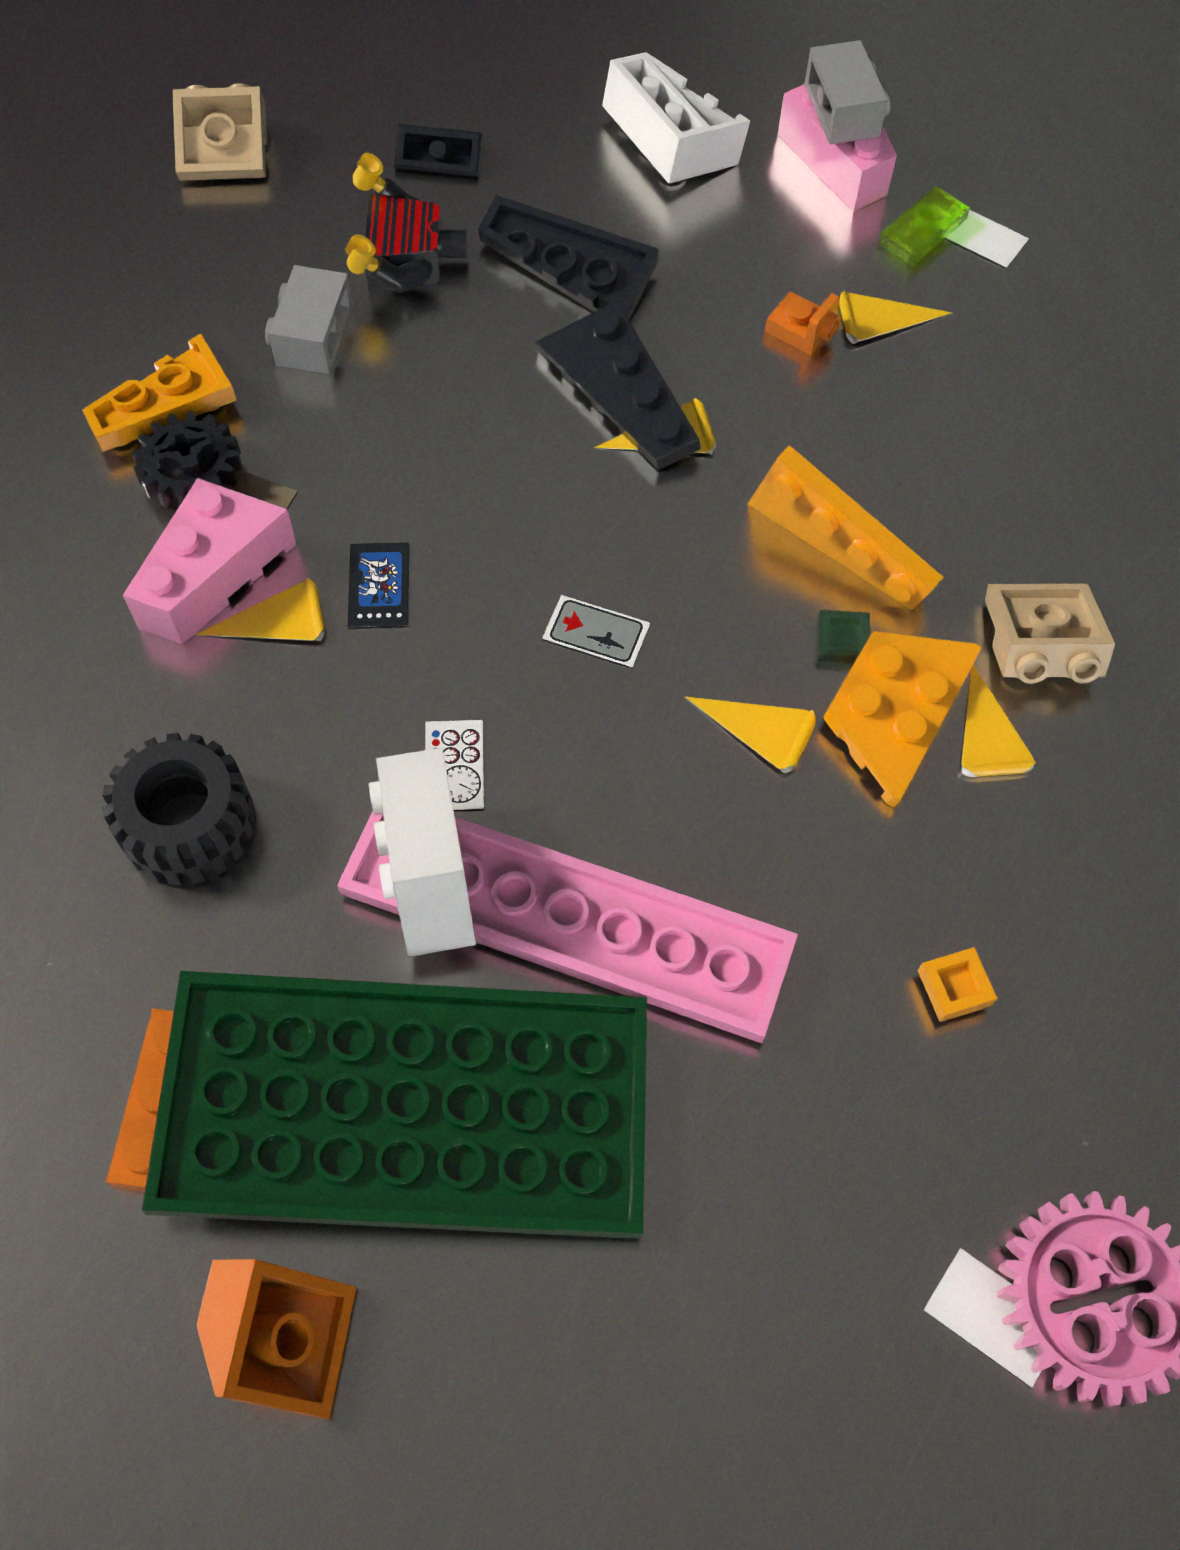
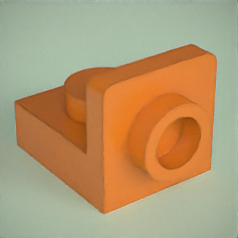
M789 291L766 319L764 332L811 356L823 340L829 342L833 338L839 327L841 317L837 315L840 296L831 293L823 304L819 306Z

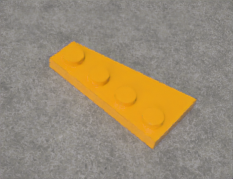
M790 445L776 459L747 504L910 610H913L943 579L940 573Z

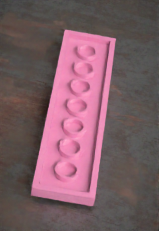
M372 811L337 887L341 895L399 915L396 898L384 899L380 879L379 864L390 863L389 855L379 856L374 822L384 821V815L374 816ZM455 817L476 943L626 996L647 997L648 1004L761 1044L763 1043L798 936L797 933Z

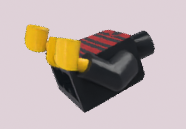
M371 153L362 154L357 162V169L353 173V183L362 191H369L373 188L375 195L369 194L366 235H353L345 248V252L349 255L346 261L349 270L355 274H361L366 271L368 291L393 289L399 293H405L418 286L438 283L441 280L442 258L468 257L467 230H443L441 207L439 205L421 201L407 194L389 178L383 180L380 177L383 172V165L380 159Z

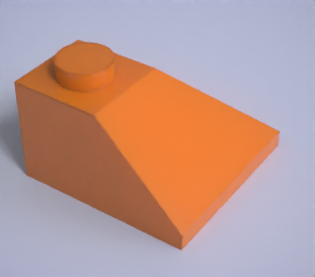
M257 1259L212 1260L197 1321V1329L215 1397L322 1419H330L357 1287Z

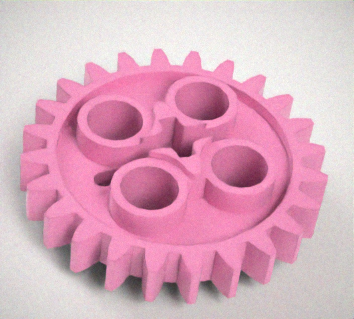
M1093 1191L1084 1198L1083 1207L1073 1193L1066 1195L1060 1200V1210L1050 1201L1038 1209L1041 1222L1029 1216L1019 1224L1027 1239L1015 1236L1007 1241L1005 1245L1019 1259L1006 1260L998 1267L1001 1273L1014 1280L1013 1285L997 1291V1297L1015 1302L1016 1311L1002 1318L1004 1325H1021L1024 1334L1013 1345L1015 1350H1024L1033 1346L1038 1354L1032 1363V1372L1037 1373L1049 1367L1054 1368L1056 1371L1053 1379V1389L1056 1391L1066 1389L1073 1381H1076L1078 1401L1082 1403L1092 1401L1098 1389L1100 1390L1105 1407L1120 1405L1123 1392L1131 1405L1147 1402L1146 1387L1155 1396L1170 1392L1169 1382L1165 1375L1174 1380L1180 1379V1245L1170 1248L1165 1242L1172 1226L1166 1223L1154 1230L1148 1227L1149 1208L1146 1206L1135 1211L1131 1216L1126 1215L1124 1196L1119 1195L1111 1200L1105 1209L1098 1191ZM1110 1244L1119 1246L1128 1255L1130 1260L1128 1274L1118 1270L1113 1265L1109 1256ZM1052 1257L1063 1260L1071 1269L1073 1276L1071 1288L1060 1285L1052 1276L1050 1270ZM1144 1280L1150 1281L1153 1285L1152 1292L1125 1296L1109 1304L1100 1302L1061 1314H1055L1050 1309L1052 1302L1076 1299L1094 1290L1105 1292ZM1135 1306L1143 1309L1151 1318L1153 1324L1151 1338L1143 1336L1134 1326L1132 1312ZM1075 1320L1085 1323L1094 1334L1095 1345L1092 1353L1083 1351L1073 1339L1072 1327Z

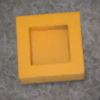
M975 947L923 962L917 970L939 1022L991 1007L998 999Z

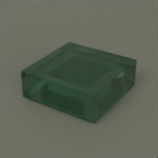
M819 610L817 617V661L854 663L870 637V613Z

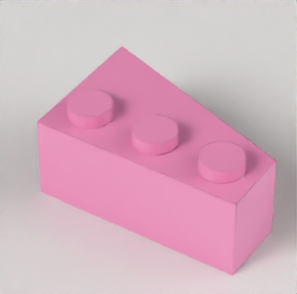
M803 84L784 93L778 136L853 213L886 197L897 154L883 125L880 137L829 145L805 85Z
M197 478L123 594L138 629L182 645L185 644L229 605L228 598L247 581L253 584L263 575L262 568L281 551L287 554L297 545L288 509Z

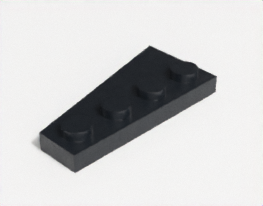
M498 195L495 196L478 228L481 242L591 311L595 312L618 301L628 320H630L659 261L658 248Z
M618 301L535 342L538 352L548 362L551 361L562 372V376L574 388L577 386L603 416L607 415L619 427L620 433L658 470L701 449L697 434Z

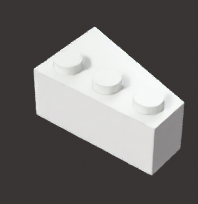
M647 52L611 60L602 106L668 184L739 164L750 124L749 119L741 114L737 115L735 119L717 108L719 100L709 93L704 95V98L700 97L686 87L687 79Z
M443 748L376 758L379 781L369 782V791L374 816L383 814L384 821L374 822V831L379 856L389 855L390 863L379 864L380 879L384 899L396 898L408 957L476 945Z

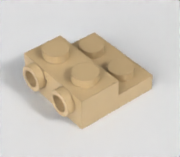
M238 83L226 88H208L202 85H192L186 89H173L175 169L179 181L266 177V107L260 86L252 87L247 84Z
M988 584L985 603L995 627L992 648L1003 677L1019 678L1028 684L1041 682L1046 677L1072 678L1077 683H1089L1098 677H1106L1115 642L1088 584Z

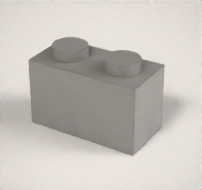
M857 40L810 47L804 85L829 145L880 137L884 117L888 116L890 112V95L888 90L882 87L877 76L875 61L873 58L868 57L862 41Z
M298 265L293 266L288 282L282 283L280 287L278 309L275 317H269L265 328V341L272 348L276 366L330 374L353 308L347 273Z

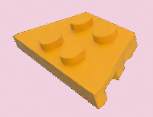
M873 631L824 714L823 719L834 734L846 742L849 754L860 769L863 770L867 767L885 791L881 797L892 808L903 797L982 649L981 646L975 643Z

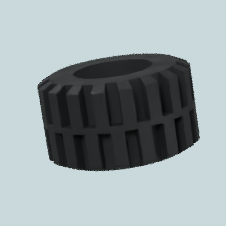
M179 733L167 734V740L158 743L155 737L144 741L146 748L138 753L132 748L124 755L127 763L123 767L115 765L109 776L114 784L104 785L102 795L107 803L106 806L102 807L104 819L109 825L108 829L130 863L138 871L143 869L148 878L157 882L165 876L170 885H182L184 877H190L193 884L206 881L204 876L206 872L214 870L218 876L226 871L227 868L224 862L229 857L237 861L244 853L240 842H250L253 835L250 823L255 822V810L251 803L253 800L238 765L231 754L226 755L223 747L213 740L206 745L202 736L190 734L187 741L182 740ZM185 794H200L207 797L201 810L183 823L176 825H159L154 823L159 810L175 797Z

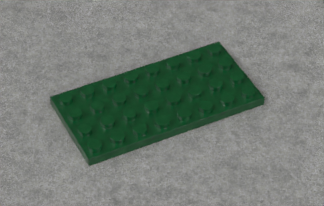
M180 971L142 1211L146 1215L641 1239L643 1235L647 997Z

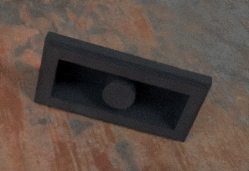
M398 124L394 169L479 178L486 141L482 132Z

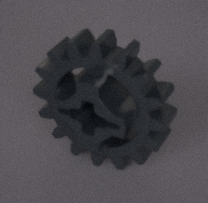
M189 411L184 421H178L174 414H170L168 425L163 427L156 422L151 424L154 432L153 436L140 435L138 437L142 449L133 450L132 452L136 466L133 467L140 485L144 486L147 496L149 498L159 496L164 507H168L174 500H178L181 505L197 478L219 486L224 484L236 486L238 483L235 471L242 470L243 465L236 436H231L228 424L222 423L216 426L214 417L211 414L204 417L202 421H197L194 411Z

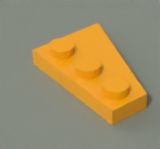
M201 333L189 340L190 349L174 360L167 354L155 362L156 371L141 381L127 380L82 409L102 452L118 446H124L138 439L140 435L154 433L151 424L156 422L163 427L168 425L170 414H174L178 421H184L189 411H194L195 416L237 401L230 381Z

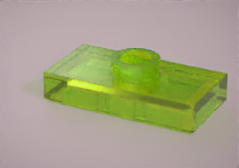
M935 186L881 232L878 244L913 267L967 220L970 207Z

